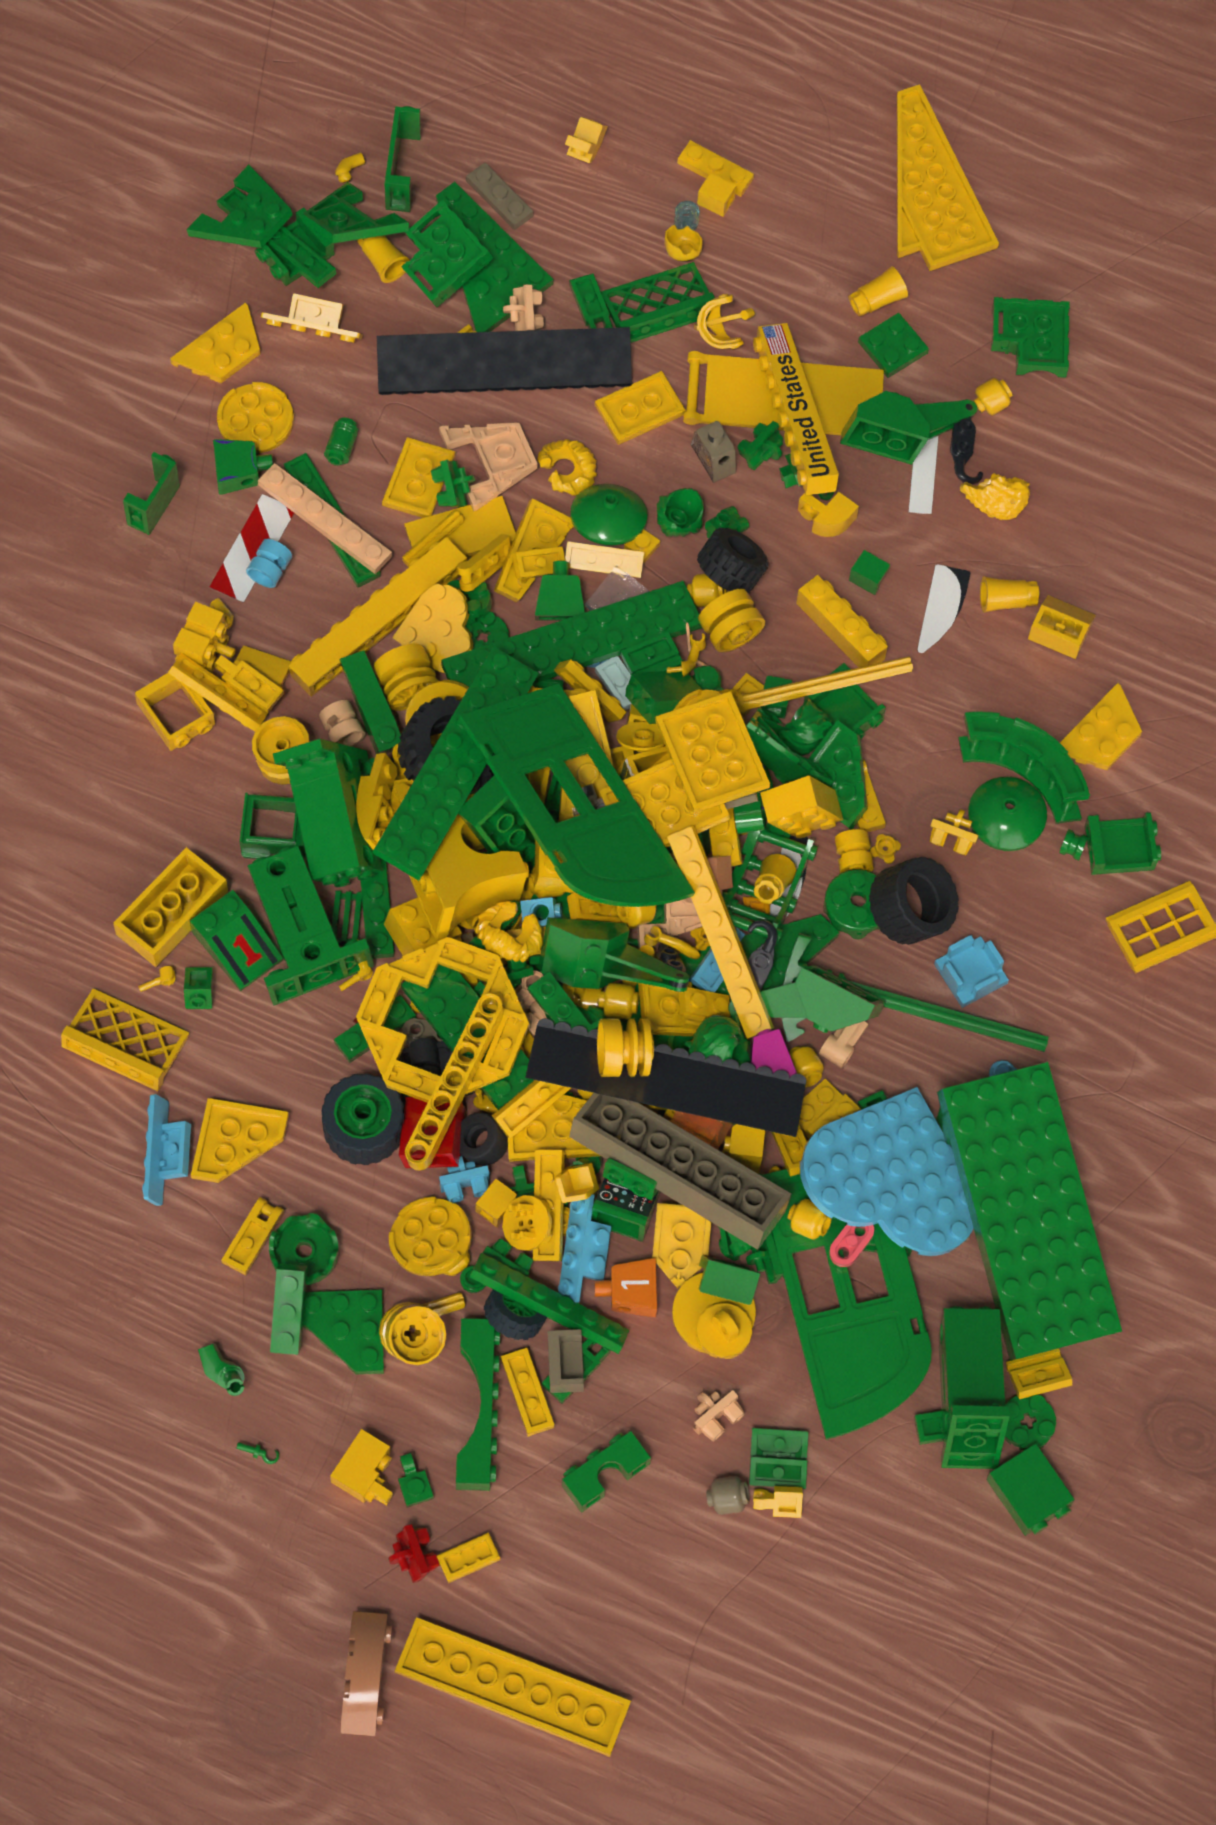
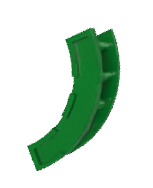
M965 712L964 720L968 736L958 737L963 763L984 762L995 764L1021 775L1044 797L1053 814L1055 824L1082 820L1076 801L1088 800L1090 797L1086 780L1079 766L1075 765L1069 757L1068 751L1054 737L1034 724L1017 717L1012 719L999 716L1000 713Z
M766 827L765 830L748 833L741 854L746 856L743 863L735 866L732 873L733 888H729L727 892L722 894L734 927L747 931L753 923L734 914L754 921H769L777 930L778 938L776 945H778L783 932L781 927L788 913L793 914L798 899L794 897L808 860L814 861L818 850V846L814 845L816 838L810 837L807 845L769 832ZM765 841L803 855L787 896H781L771 903L781 907L777 917L738 904L739 901L736 900L737 895L743 896V894L757 898L754 894L755 886L747 884L748 881L744 879L748 870L760 871L762 861L758 860V856L754 855L759 842L764 843ZM757 927L751 932L765 938L768 937L767 930L763 927Z

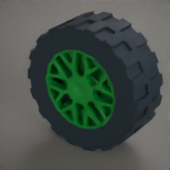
M493 1289L484 1305L485 1317L488 1319V1323L497 1332L504 1334L505 1337L514 1338V1340H528L535 1337L547 1319L544 1315Z

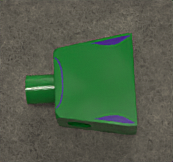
M213 440L219 495L257 486L259 480L258 471L268 470L273 465L272 454L256 456L255 442Z

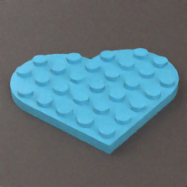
M918 1087L824 1125L814 1133L804 1147L803 1157L800 1161V1175L804 1189L814 1205L831 1219L835 1217L847 1222V1225L855 1227L871 1226L878 1223L885 1234L902 1248L904 1246L917 1251L919 1255L938 1256L953 1251L969 1237L974 1229L953 1150L949 1144H946L943 1132Z

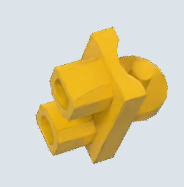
M960 809L958 815L949 812L946 815L945 820L953 822L954 826L936 819L932 820L930 843L943 847L947 836H954L957 838L953 851L966 856L972 845H976L978 835L959 828L961 825L970 829L972 821L963 818L965 810Z

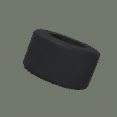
M477 1112L468 1115L462 1120L460 1154L480 1166L494 1164L502 1158L507 1150L508 1137L493 1117L487 1113ZM484 1131H487L486 1141L476 1148L477 1138Z

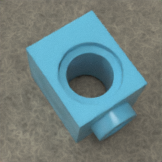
M553 897L520 901L522 921L527 915L535 914L536 916V911L542 906L548 908V917L562 918L561 904L556 903V899ZM547 918L542 921L538 920L541 927H546Z

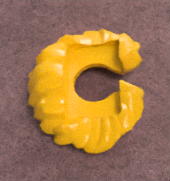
M569 439L558 440L557 442L545 444L538 453L537 461L541 468L551 469L560 459H568L574 464V471L569 475L558 474V471L555 470L549 476L548 481L552 484L554 491L567 492L572 496H577L582 490L595 483L597 460L594 459V454L590 448L585 447L582 442Z
M511 901L498 902L495 906L486 909L478 915L479 922L475 928V934H478L477 937L481 939L482 945L485 946L486 950L499 955L500 958H505L507 961L513 960L517 962L520 960L523 963L529 956H533V954H537L540 951L543 930L535 914H530L523 919L521 934L513 938L507 932L501 930V925L503 922L514 918L518 911L517 904Z

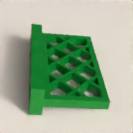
M694 262L601 291L616 328L630 327L631 343L697 322L702 307L715 298L714 294L709 292ZM689 272L693 275L691 282L680 279L681 275ZM667 281L671 283L668 289H664L656 285L658 282ZM675 285L687 288L684 295L672 291ZM642 288L648 291L642 297L633 294L634 290ZM692 290L703 294L695 298L689 297ZM652 292L664 295L661 302L649 299ZM620 296L624 299L621 304L611 302L609 298ZM669 297L680 301L673 305L665 304ZM633 300L639 302L640 305L636 310L626 307L627 302ZM645 305L657 308L648 313L642 312ZM622 312L633 316L623 321L619 319Z

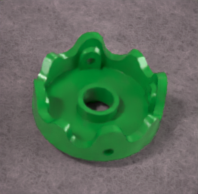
M859 869L848 870L836 876L828 885L823 903V912L827 914L831 924L838 931L849 934L853 939H862L868 933L880 929L874 921L869 901L870 888L877 875ZM854 896H861L864 898L865 904L863 906H855L851 903L850 899Z
M314 1213L288 1217L278 1229L271 1232L269 1238V1255L275 1271L279 1264L307 1266L306 1285L320 1282L333 1271L337 1264L339 1246L335 1231L319 1215ZM302 1245H307L312 1249L311 1255L306 1258L299 1257L296 1251Z

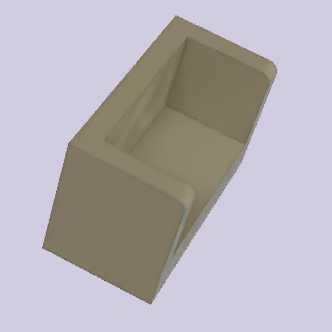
M581 1330L548 1331L550 1393L584 1392Z

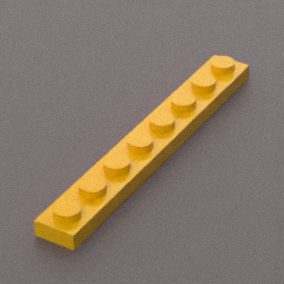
M695 826L667 836L679 868L695 892L691 897L747 1039L756 1036L757 1033L763 1030L773 1029L774 1026Z

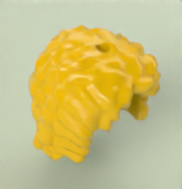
M993 473L990 479H984V482L979 483L978 486L968 482L961 483L960 491L965 494V498L970 500V503L974 504V507L979 508L988 517H995L998 520H1012L1028 504L1030 496L1028 486L1030 483L1017 477L1011 479Z

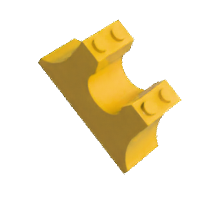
M405 783L393 785L389 804L394 809V814L410 788ZM469 794V796L467 797L465 803H466L474 794ZM459 814L456 816L421 879L418 881L409 875L436 942L448 937L450 932L462 921L484 912L486 909L495 906L498 902L512 900L520 902L521 895L524 894L526 878L529 876L528 865L526 862H523L519 852L500 851L494 854L476 852L485 847Z

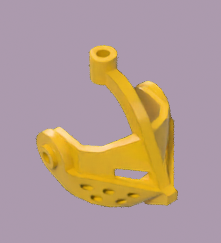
M722 294L706 303L699 312L697 324H694V329L699 330L701 337L709 345L718 349H735L744 344L741 337L730 338L726 334L722 322L739 318L747 320L755 315L754 310L748 308L740 313L721 317V304L732 302L733 294ZM707 327H709L716 335H713L710 331H708Z

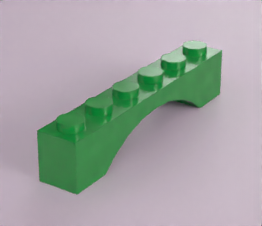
M461 1318L460 1353L468 1362L476 1377L481 1405L474 1432L467 1444L457 1454L456 1490L490 1491V1482H496V1465H491V1454L497 1455V1437L491 1436L492 1427H497L498 1410H492L493 1400H498L499 1383H493V1372H499V1355H494V1345H500V1333L488 1323V1319Z

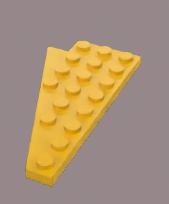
M921 85L898 91L896 97L897 257L901 258L920 251L929 271L997 249L999 242Z

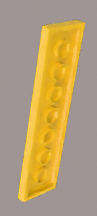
M417 1617L395 1668V1673L608 1757L611 1756L631 1701Z

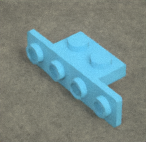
M153 1094L150 1095V1104L147 1109L149 1120L146 1132L147 1151L144 1159L145 1181L142 1191L145 1200L160 1206L163 1204L164 1180L188 1177L191 1124L186 1121L168 1123L169 1102L159 1095Z
M594 1194L588 1199L570 1203L558 1293L569 1297L576 1303L580 1301L583 1278L604 1280L611 1226L591 1221Z

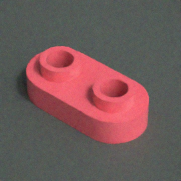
M846 1225L831 1244L829 1251L831 1261L839 1267L852 1265L871 1241L874 1234V1225L865 1227ZM862 1228L865 1234L857 1236L855 1229ZM840 1250H846L848 1252V1256L842 1258L838 1255V1252Z

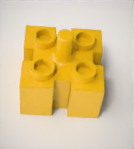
M195 601L186 618L187 622L184 628H181L173 643L174 654L177 655L175 660L180 653H183L206 670L212 672L216 667L215 662L218 659L215 656L216 653L232 658L235 654V648L227 646L229 636L226 631L227 624L225 623L224 613Z

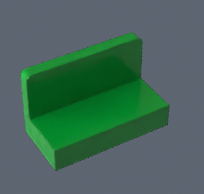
M702 1255L699 1266L704 1269L699 1285V1291L750 1305L760 1273L753 1268Z

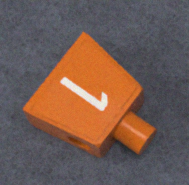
M656 1258L611 1266V1280H594L595 1297H611V1310L614 1312L656 1317Z

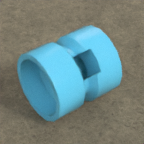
M264 539L256 552L257 556L252 558L248 565L246 573L256 583L264 587L274 588L282 576L281 570H285L292 559V553L280 542Z

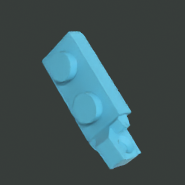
M736 928V933L741 941L745 934ZM710 948L689 978V981L700 990L715 993L724 979Z

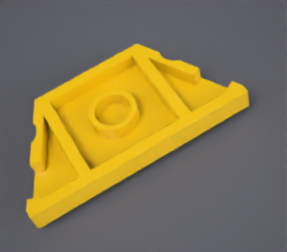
M246 303L241 305L170 358L171 364L175 367L179 365L191 369L194 374L207 376L211 380L223 383L260 355V348L248 305Z
M1117 683L1060 742L1068 751L1069 757L1076 759L1075 762L1092 764L1096 768L1108 770L1141 736L1142 730L1121 685Z

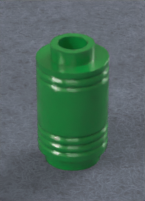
M342 417L333 425L324 452L325 458L333 465L340 466L349 461L358 434L357 423L352 419Z

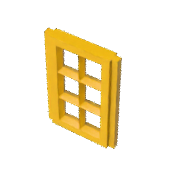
M1191 881L1105 919L1107 926L1135 974L1216 938V924ZM1189 898L1195 910L1176 918L1170 905ZM1164 908L1171 921L1151 929L1145 916ZM1198 914L1205 927L1185 935L1179 922ZM1140 919L1146 932L1127 939L1121 927ZM1174 925L1180 938L1161 946L1155 933ZM1150 936L1156 949L1137 957L1130 944Z

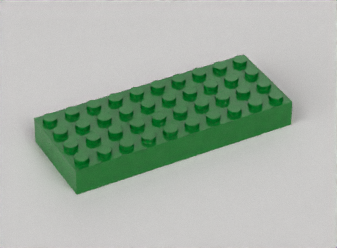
M1041 1063L943 1088L938 1091L939 1103L996 1309H1000L1001 1331L1009 1360H1016L1122 1332L1049 1063Z

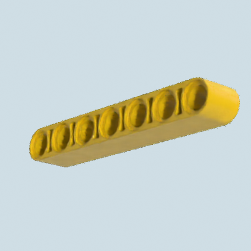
M487 993L478 1000L406 1146L405 1156L408 1164L414 1170H425L432 1163L503 1018L502 1001L496 994ZM489 1004L498 1006L496 1012L491 1014L484 1012V1008ZM477 1028L486 1030L485 1035L480 1038L473 1037L472 1032ZM469 1052L474 1055V1058L469 1062H462L460 1060L461 1055ZM452 1077H460L462 1079L460 1085L455 1087L448 1085V1081ZM441 1101L450 1103L449 1108L445 1111H438L436 1105ZM433 1125L438 1128L434 1135L428 1136L423 1133L428 1126ZM416 1150L426 1152L425 1157L421 1160L411 1158Z

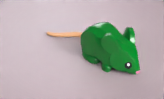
M686 623L688 653H690L689 624ZM698 660L696 664L700 667L693 669V680L702 690H724L721 687L722 680L719 671L715 667L708 666Z

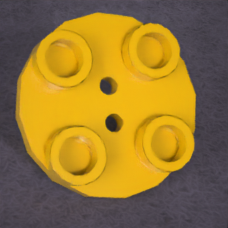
M526 1195L514 1199L509 1204L503 1215L502 1228L504 1236L511 1246L518 1250L531 1251L550 1240L552 1218L549 1204L547 1201L541 1200L536 1196Z

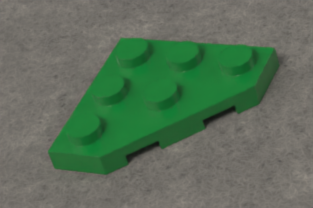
M837 720L808 759L818 763L833 780L827 786L836 790L843 820L840 822L852 830L868 809L861 738Z
M382 1290L305 1292L302 1309L303 1327L314 1334L335 1356H338L356 1375L384 1374L383 1345L379 1335L380 1322L383 1318Z

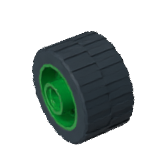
M368 1073L353 1074L350 1077H345L330 1088L329 1093L324 1098L321 1112L324 1138L332 1152L336 1153L340 1159L355 1165L376 1164L390 1157L400 1146L402 1125L405 1118L404 1105L399 1092L387 1088L382 1077L373 1076Z

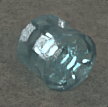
M691 201L680 202L675 208L674 224L676 228L683 229L685 226H689L692 230L697 229L699 225V207Z

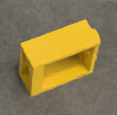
M169 673L135 692L137 705L170 751L186 746L190 739L198 734H206L215 725L214 713L204 699L187 685L177 681ZM182 689L201 717L170 735L151 706L177 690Z

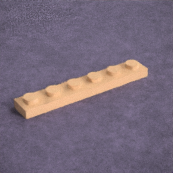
M274 463L258 480V486L374 574L392 558L390 550Z

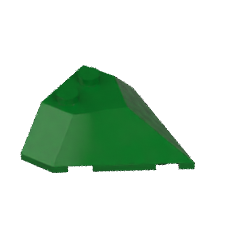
M760 706L746 725L760 761L773 771L774 776L783 784L811 776L825 785H830L833 780L818 763L792 752L780 739L779 731L781 729L788 730V728L774 712Z

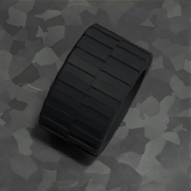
M915 857L882 870L874 878L869 895L870 910L876 925L890 940L902 945L914 944L948 931L956 920L959 898L956 885L949 872L935 860L926 857ZM907 883L915 889L920 898L922 906L921 919L914 914L909 906L906 896Z

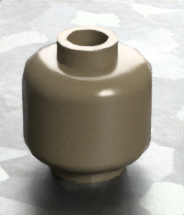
M738 1476L716 1478L712 1482L711 1489L706 1491L709 1507L714 1506L715 1511L719 1515L742 1512L745 1505L749 1504L750 1501L748 1485L746 1482H742Z

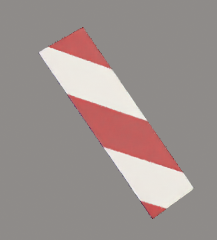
M262 494L209 587L244 602L255 583L246 573L248 565L252 558L257 556L256 552L264 539L279 541L294 512L281 502Z

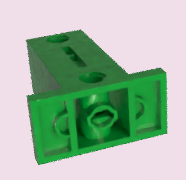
M317 739L273 753L275 764L285 766L288 769L312 881L322 882L323 885L333 884L334 887L338 888L349 885L350 880L356 878L358 880L373 878V873L382 871L380 858L372 853L373 849L365 841L357 820L356 800L361 778L360 763L369 761L367 751L324 739Z
M298 846L283 848L273 856L257 858L252 864L247 865L254 887L287 966L285 970L277 969L270 972L267 977H264L273 1006L357 974L360 971L358 964L363 961H367L369 967H374L371 952L365 938L362 940H351L344 947H339Z
M959 1306L944 1308L938 1335L943 1424L941 1468L997 1469L1010 1418L1009 1406H1005L1000 1309H991L989 1307L964 1309Z

